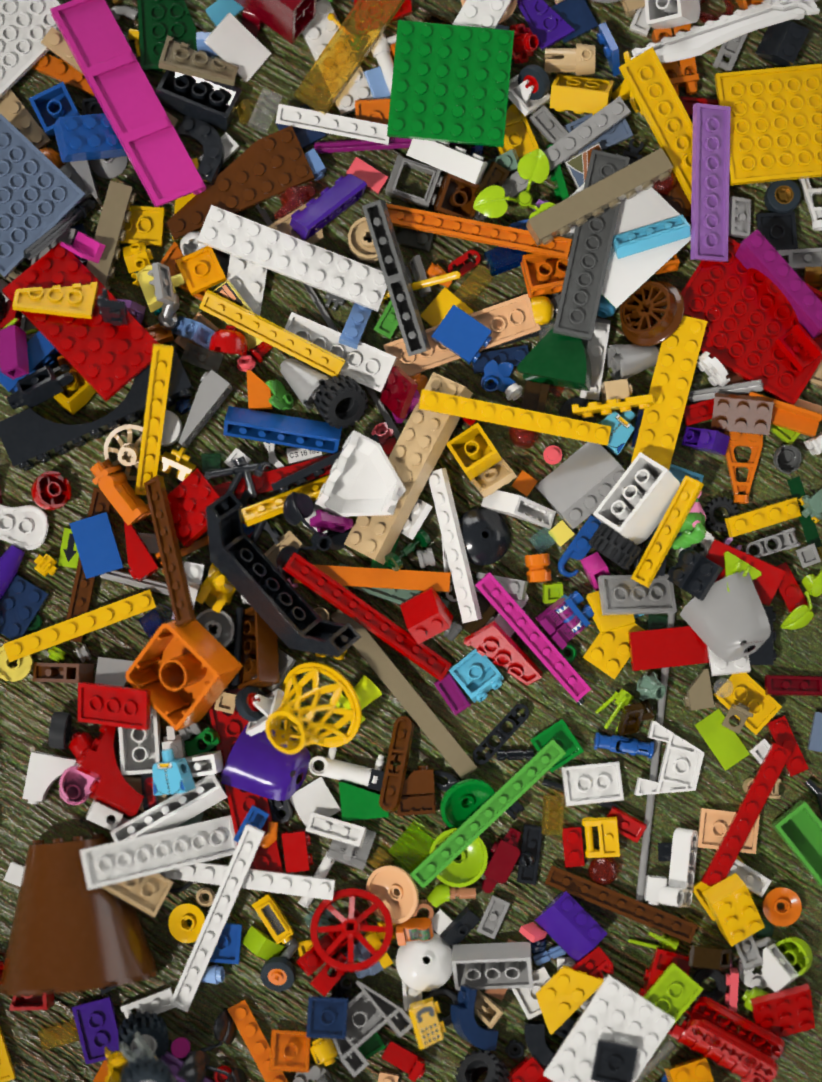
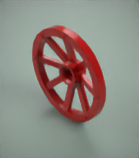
M349 888L334 892L333 900L324 899L319 904L311 920L310 936L316 953L327 965L344 972H358L372 967L384 957L392 942L393 923L388 908L376 895L366 890ZM349 897V912L346 919L331 904L339 899ZM356 897L364 898L373 903L355 919ZM326 909L342 923V925L318 927L321 916ZM377 909L383 914L386 926L360 925ZM350 925H353V926H354V930H353V931H352V930H348V927H349ZM342 932L326 951L322 949L318 933ZM361 932L385 933L384 941L378 951L362 936ZM347 938L348 963H342L331 958L330 955ZM356 938L372 954V957L359 963H354V939Z

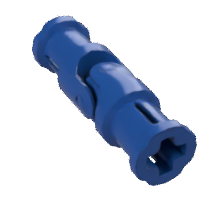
M596 732L593 749H608L610 752L629 753L632 756L636 754L644 755L652 759L654 741L648 743L638 741L636 738L629 739L618 735L606 736ZM619 741V749H616V744Z

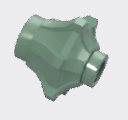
M652 672L649 676L644 674L637 681V691L640 692V700L644 701L650 698L660 700L664 697L666 687L659 681L656 673Z

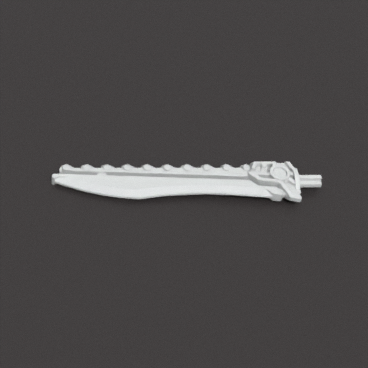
M763 0L762 4H751L746 10L737 9L733 12V15H722L717 21L708 20L704 26H693L688 32L679 31L674 37L662 38L661 42H650L645 48L635 47L632 50V55L634 58L653 47L661 63L696 57L744 34L792 19H804L805 15L819 14L820 9L817 8L815 3L818 0Z

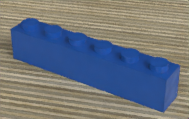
M229 406L224 419L223 435L336 454L341 442L342 427L337 429L335 426H330L327 422Z

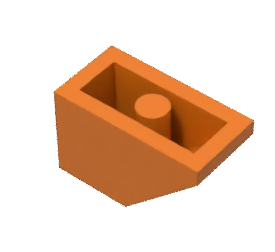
M246 370L249 409L256 411L273 410V405L269 403V398L273 396L271 389L251 370Z

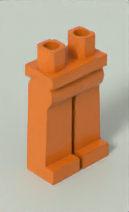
M691 24L674 27L672 30L671 28L655 29L651 35L652 41L658 43L664 37L676 36V33L679 31L688 32L690 31ZM695 57L661 63L678 97L680 95L679 87H685L686 95L697 93L699 74H697Z
M108 459L102 463L101 461L97 462L90 468L91 472L95 475L92 482L99 486L100 490L128 526L143 521L151 514L149 504H145L141 497L135 494V490L128 483L126 474L121 472L123 468L120 465L114 466Z

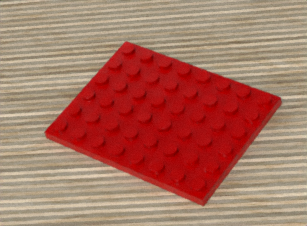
M728 237V261L701 260L682 290L681 294L684 299L683 315L707 321L700 353L703 354L705 351L711 353L708 357L711 359L716 357L725 368L747 381L762 380L764 385L763 391L782 402L794 405L822 361V354L799 372L779 348L775 341L799 323L797 315L782 291L766 275L754 268L747 270L735 256L741 244ZM805 283L822 302V292ZM821 333L819 336H817V337L814 339V341H815V342L819 345V347L822 349V333Z

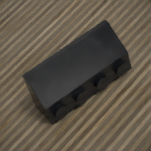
M166 70L156 89V95L162 106L204 121L224 131H227L234 117L242 93V89L235 86Z

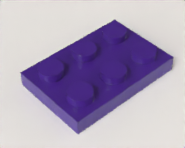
M111 996L72 1006L86 1065L106 1060L107 1058L104 1053L106 1046L112 1053L119 1052V1026Z

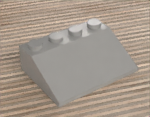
M587 442L534 487L567 526L573 530L595 512L625 473V469L602 445Z

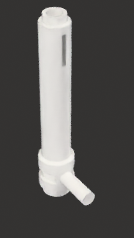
M376 29L367 34V42L372 47V55L376 58L391 95L394 61L389 45L396 43L397 34L386 38L385 33H382L381 29Z

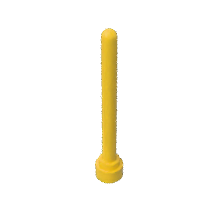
M459 271L414 282L411 286L413 291L459 279L461 273ZM386 290L381 303H384L390 297L388 290Z

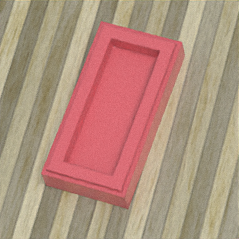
M358 157L355 158L346 172L347 175L352 174L365 181L367 188L377 194L380 193L389 179L388 176Z

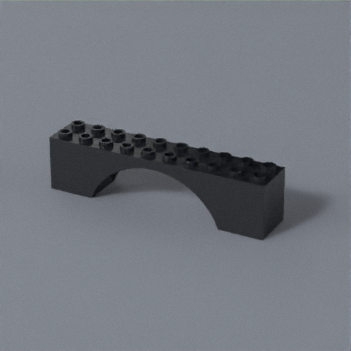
M173 344L170 345L174 349L166 408L174 405L175 401L180 398L188 399L192 397V393L196 391L179 352ZM150 365L135 377L129 393L121 404L111 413L96 421L79 425L59 424L43 418L31 408L0 421V438L13 467L24 471L31 470L35 467L34 464L38 462L46 463L52 460V456L58 453L59 455H64L70 452L69 448L77 446V448L84 446L88 443L87 440L92 438L95 440L105 436V432L113 431L127 422L131 424L139 421L140 416L145 413Z

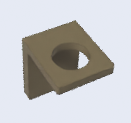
M741 703L738 705L732 704L722 725L739 734L747 718H752L754 714L749 712V707ZM732 715H737L740 718L738 726L733 727L730 725L729 718Z

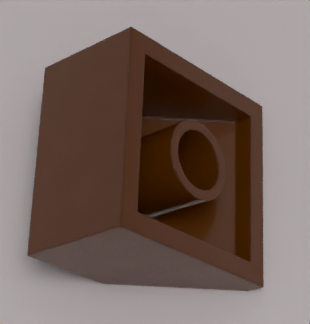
M450 173L446 174L432 212L473 220L476 212L473 209L476 197L473 195L479 185Z

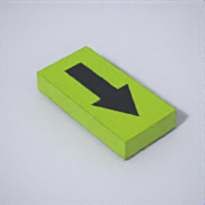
M64 528L58 566L77 569L79 554L71 529Z

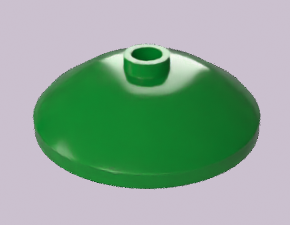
M466 779L454 784L444 794L440 804V813L443 821L449 828H458L495 792L488 783L479 779Z

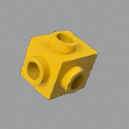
M145 242L133 243L130 246L122 247L129 273L140 271L147 265H151L150 260H153L151 248L147 249Z

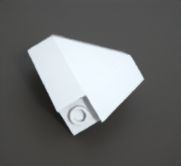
M353 430L345 441L339 458H336L326 483H323L315 504L340 517L393 515L397 502L406 489L381 445Z

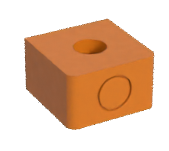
M174 620L159 627L127 670L126 680L133 688L151 690V706L176 731H179L202 720L243 665L197 620L182 627L176 626Z

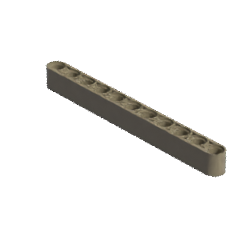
M339 609L332 613L330 617L334 622L345 625L349 622L359 633L361 638L353 646L460 778L464 780L478 768L367 630Z

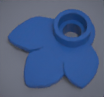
M494 359L486 363L484 375L481 378L482 388L486 391H495L497 389L504 392L510 385L516 383L509 377L513 370V363L502 362L497 364ZM489 379H493L492 383H487Z

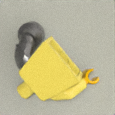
M147 265L138 273L131 274V278L136 279L132 284L141 286L150 312H154L162 307V312L158 317L160 326L165 330H172L178 325V317L175 312L180 306L179 296L176 293L175 287L185 284L181 273L171 276L175 303L168 305L157 301L155 287L149 284L154 279V277L148 275V272L152 270V265Z

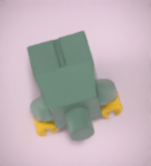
M822 489L815 492L811 497L804 495L798 499V503L800 502V505L805 508L802 511V515L805 518L810 515L811 519L815 520L814 523L822 519Z

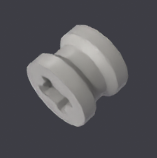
M431 547L425 551H416L421 569L428 565H436Z

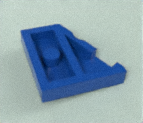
M605 22L598 25L599 33H597V39L599 44L603 46L604 54L613 76L621 74L618 68L620 66L619 48Z

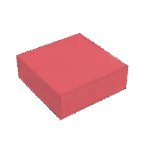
M534 922L521 926L519 930L532 943L545 939L547 932Z

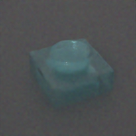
M545 528L528 539L539 554L556 543Z

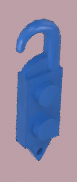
M589 516L559 559L558 570L563 576L573 577L579 572L577 569L574 572H567L565 564L569 558L582 560L592 546H590L589 540L601 525V522L595 516Z

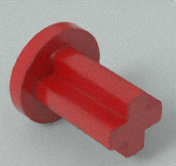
M263 341L255 349L251 348L249 352L255 360L261 363L263 361L262 357L273 346Z

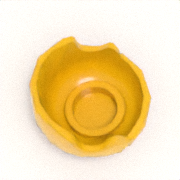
M546 296L532 297L531 305L535 322L539 325L550 323L555 310L551 300Z

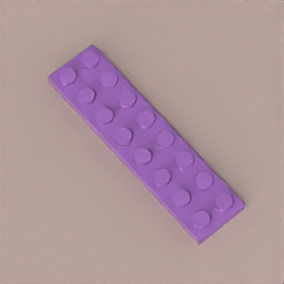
M693 104L690 260L728 261L731 107Z

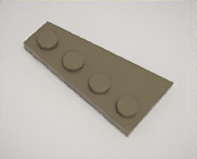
M167 35L158 68L234 86L238 73L237 66L217 57L214 59L208 57L206 52L201 50L197 52L189 48L188 44L181 42V44L173 41V37Z

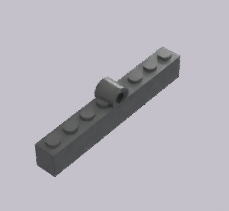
M378 200L363 205L362 208L408 356L428 351L431 348L411 286L412 277L409 268L405 266L385 200Z

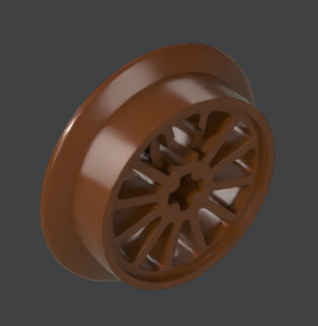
M663 281L645 282L621 304L620 319L624 335L630 342L639 346H653L665 341L676 331L682 321L684 299L681 292L670 283Z

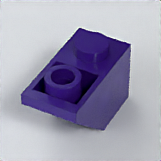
M686 427L682 445L707 453L725 455L730 437L716 430Z

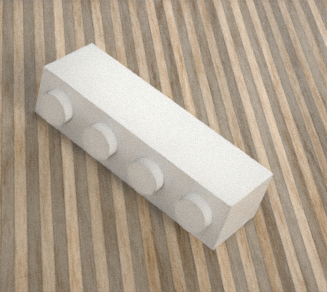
M412 139L407 156L471 183H481L488 162L483 161V156L475 153L472 156L466 154V149L456 146L455 149L449 147V142Z

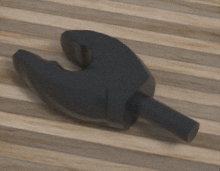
M434 771L435 775L448 779V783L445 785L435 783L444 792H447L454 784L462 781L449 771Z

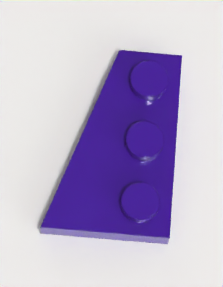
M543 0L517 1L532 33L538 37L539 46L542 51L575 32Z

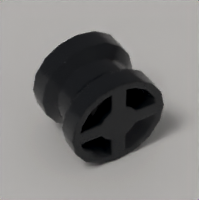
M516 801L505 812L515 820L517 814L523 812L525 808Z

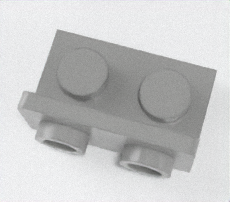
M731 196L729 197L728 236L747 238L750 235L751 199Z

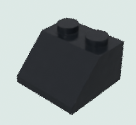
M791 21L768 26L755 55L780 67H790L793 65L809 33V29Z

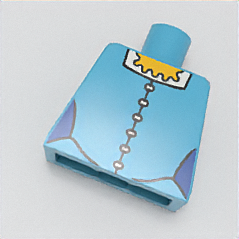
M613 411V414L608 415L598 423L611 426L608 446L605 447L615 456L620 453L635 429L630 424V421L636 416L632 411L623 412L621 415Z
M173 748L161 750L163 761L157 762L152 766L154 796L186 793L195 789V783L187 760L185 758L175 759Z

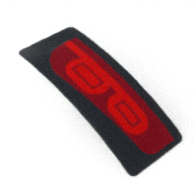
M153 773L141 774L142 795L144 796L143 809L149 810L159 804L158 796L153 794Z

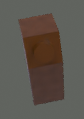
M33 662V682L93 683L94 664Z

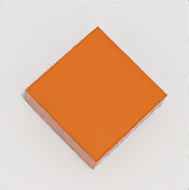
M522 470L511 487L527 497L538 481Z

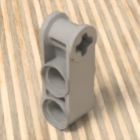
M793 527L778 534L747 543L743 548V552L750 554L749 547L753 545L757 548L755 557L760 558L801 546V543L797 541L794 532L796 528ZM770 539L776 544L774 550L769 549L767 546V542Z

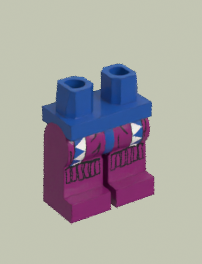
M578 591L571 593L569 596L564 594L560 597L561 599L554 602L535 618L561 649H564L568 645L567 642L591 624L588 620L594 615L592 608L588 604L581 610L578 609L577 605L584 600Z

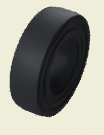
M698 969L692 976V979L701 986L703 979L711 977L716 982V988L712 992L702 991L697 999L708 997L717 1002L726 992L727 986L724 975L718 969Z

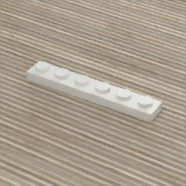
M284 104L278 105L276 123L292 125L293 127L389 145L390 137H387V124Z

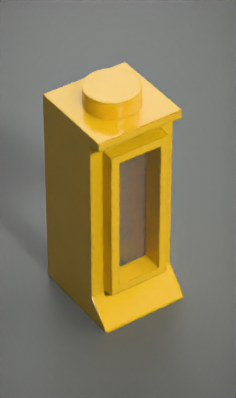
M270 892L252 903V907L256 910L276 944L280 942L285 944L293 938L291 935L294 934V929Z

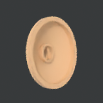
M386 865L376 869L369 876L366 891L373 893L382 900L388 908L393 924L403 923L414 915L419 902L418 889L413 878L405 870L397 866ZM367 900L369 907L373 905L372 902ZM377 909L374 914L385 922L383 914Z

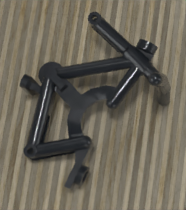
M244 456L233 461L235 466L210 469L205 472L204 476L206 479L235 475L226 493L231 491L233 494L242 477H244L247 490L243 492L240 502L243 504L241 509L247 507L250 497L252 499L257 497L251 472L255 471V476L261 477L264 469L270 470L272 468L270 463L263 461L247 464ZM268 519L253 525L255 529L250 539L255 545L264 529L269 532L275 545L280 543L279 538H281V534L276 527L272 528Z

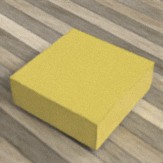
M563 520L548 532L559 547L575 535Z

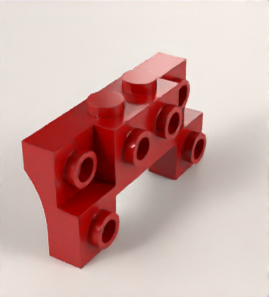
M656 947L649 969L644 971V987L639 989L638 994L643 997L672 962L690 976L689 956ZM672 1026V1028L668 1031V1034H670L671 1031L673 1030V1026Z

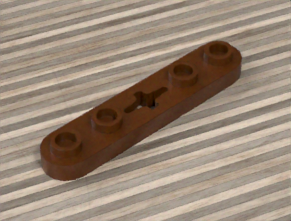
M407 716L397 718L393 726L379 798V805L386 812L396 811L401 801L414 733V722ZM397 760L401 762V764L397 765V767L393 765V763L397 762Z

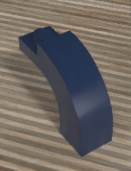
M461 985L458 993V1005L451 1004V1020L456 1032L463 1040L480 1049L496 1051L499 1031L488 1026L477 1025L474 1018L477 990L467 985Z

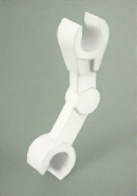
M263 442L268 451L269 462L277 469L285 467L275 455V444Z

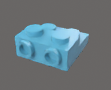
M474 649L448 670L474 703L485 700L488 696L487 692L492 688L496 690L503 684L502 680H504L502 674L486 655L482 656L477 653V649Z

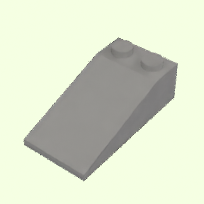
M213 370L209 373L205 372L200 379L201 383L180 437L179 443L186 449L233 391L231 384Z

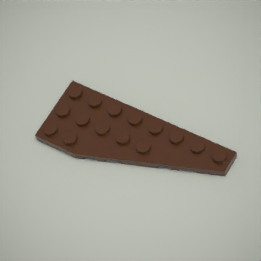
M292 125L254 142L217 176L214 185L208 184L205 191L194 196L167 221L174 240L183 238L188 232L201 230L211 205L237 214L314 180L315 177Z

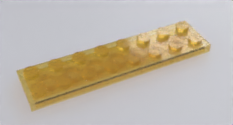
M358 0L293 94L294 97L326 115L405 0Z

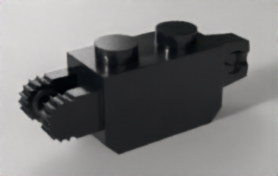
M63 364L54 369L51 366H44L18 380L16 384L18 390L7 397L9 405L13 409L25 405L33 408L64 391L63 387L74 380L73 374L69 373V365Z

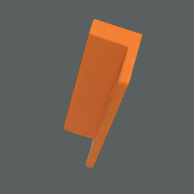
M749 392V393L746 395V396L766 397V396H763V395H760V394H757V393H754V392ZM774 399L771 424L815 437L819 422L822 420V414Z

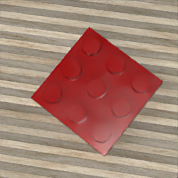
M198 468L167 495L176 535L186 548L207 531L205 508L221 497Z
M808 983L750 999L754 1023L778 1037L789 1036L815 1028L811 990Z

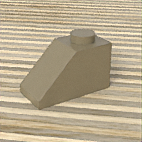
M707 668L701 669L687 688L686 695L683 696L684 705L688 707V710L693 711L714 707L709 669Z

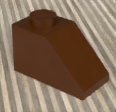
M419 765L418 769H414L404 780L402 795L435 793L433 768H429V765Z

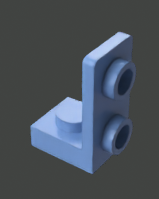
M182 316L178 317V325L171 331L174 335L190 339L205 349H209L211 337L215 333L214 330L203 323Z

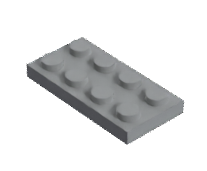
M665 574V576L656 575L649 588L630 579L632 575H600L598 577L602 615L674 614L677 612L674 586L672 582L667 580L668 574Z

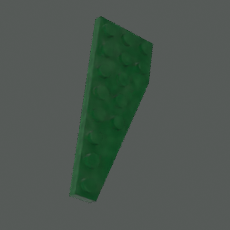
M137 0L141 68L144 72L165 70L158 67L167 35L173 37V41L180 44L184 42L189 45V48L197 51V30L185 0Z

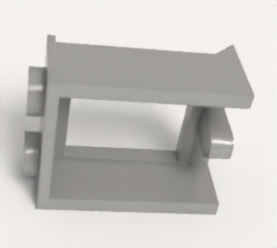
M398 154L385 189V195L429 210L430 204L434 206L437 194H434L436 187L440 188L443 181L441 170L404 158ZM403 166L432 175L424 199L395 189Z

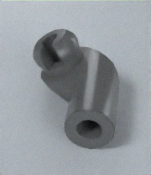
M294 937L286 943L288 947L279 957L287 960L292 958L299 948V942Z

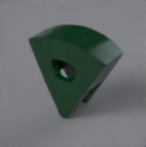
M553 328L517 365V370L523 373L525 381L583 391L590 390L592 372L585 345L579 338L553 333Z

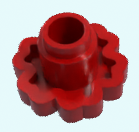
M523 23L511 25L510 30L514 31L512 60L515 64L527 63L529 57L533 56L534 50L538 48V37L531 32L529 27L525 28Z

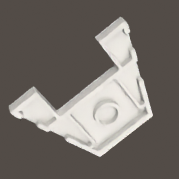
M651 720L647 738L666 742L658 781L655 782L638 777L634 795L696 791L704 752L656 721Z

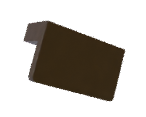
M527 381L521 409L544 413L550 385Z
M481 594L477 596L482 619L463 623L461 618L457 623L470 635L483 628L496 612V609Z

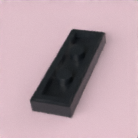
M524 824L520 854L530 852L534 856L535 861L530 868H524L519 863L517 883L536 885L544 826ZM523 856L526 861V865H529L530 862L528 856Z

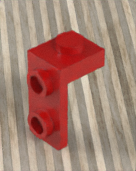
M393 1041L389 1042L382 1054L383 1060L408 1073V1079L414 1082L417 1078L421 1079L426 1070L423 1058Z

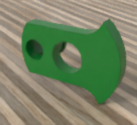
M208 727L193 740L185 741L186 753L188 756L210 752L221 743L220 736L214 728ZM201 739H203V741L207 744L205 750L201 749L199 746V741Z

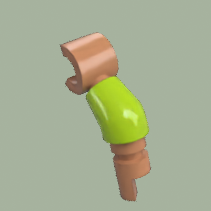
M444 883L436 885L428 895V900H419L413 917L417 916L419 909L426 908L429 910L427 917L432 920L434 907L438 908L444 902L455 899V897H459V899H476V888H466V886L452 887Z

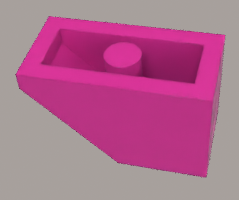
M595 552L580 561L596 592L599 591L598 577L600 575H610V572L599 553Z

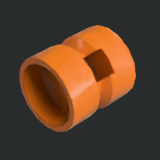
M549 553L525 556V566L529 568V571L526 572L528 583L552 581L551 570L548 569L550 565Z

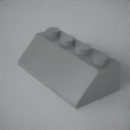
M531 941L452 945L451 961L455 991L460 990L461 985H467L476 990L534 987Z

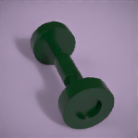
M420 528L414 537L415 542L409 543L400 551L401 553L398 556L393 552L385 556V561L391 569L399 571L403 567L401 558L411 553L417 544L427 547L431 543L429 535Z

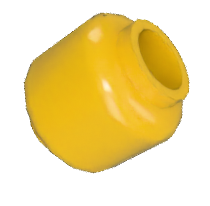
M319 1038L312 1042L313 1045L310 1047V1052L316 1064L321 1065L324 1063L326 1067L336 1062L335 1057L338 1056V1052L333 1039Z

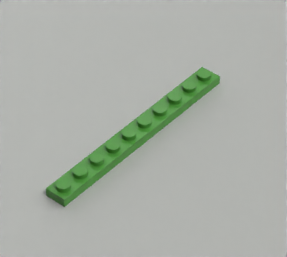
M551 739L422 861L410 875L424 889L555 765L566 752Z

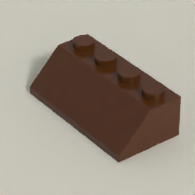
M253 607L245 609L241 664L243 667L240 670V686H238V689H243L247 686L264 688L278 684L280 678L278 635Z

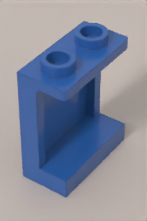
M453 305L431 336V339L437 343L439 342L470 365L472 361L476 363L482 354L479 352L482 346L487 347L492 340L490 336L492 331Z

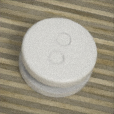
M165 410L161 446H171L180 439L183 426L175 413Z

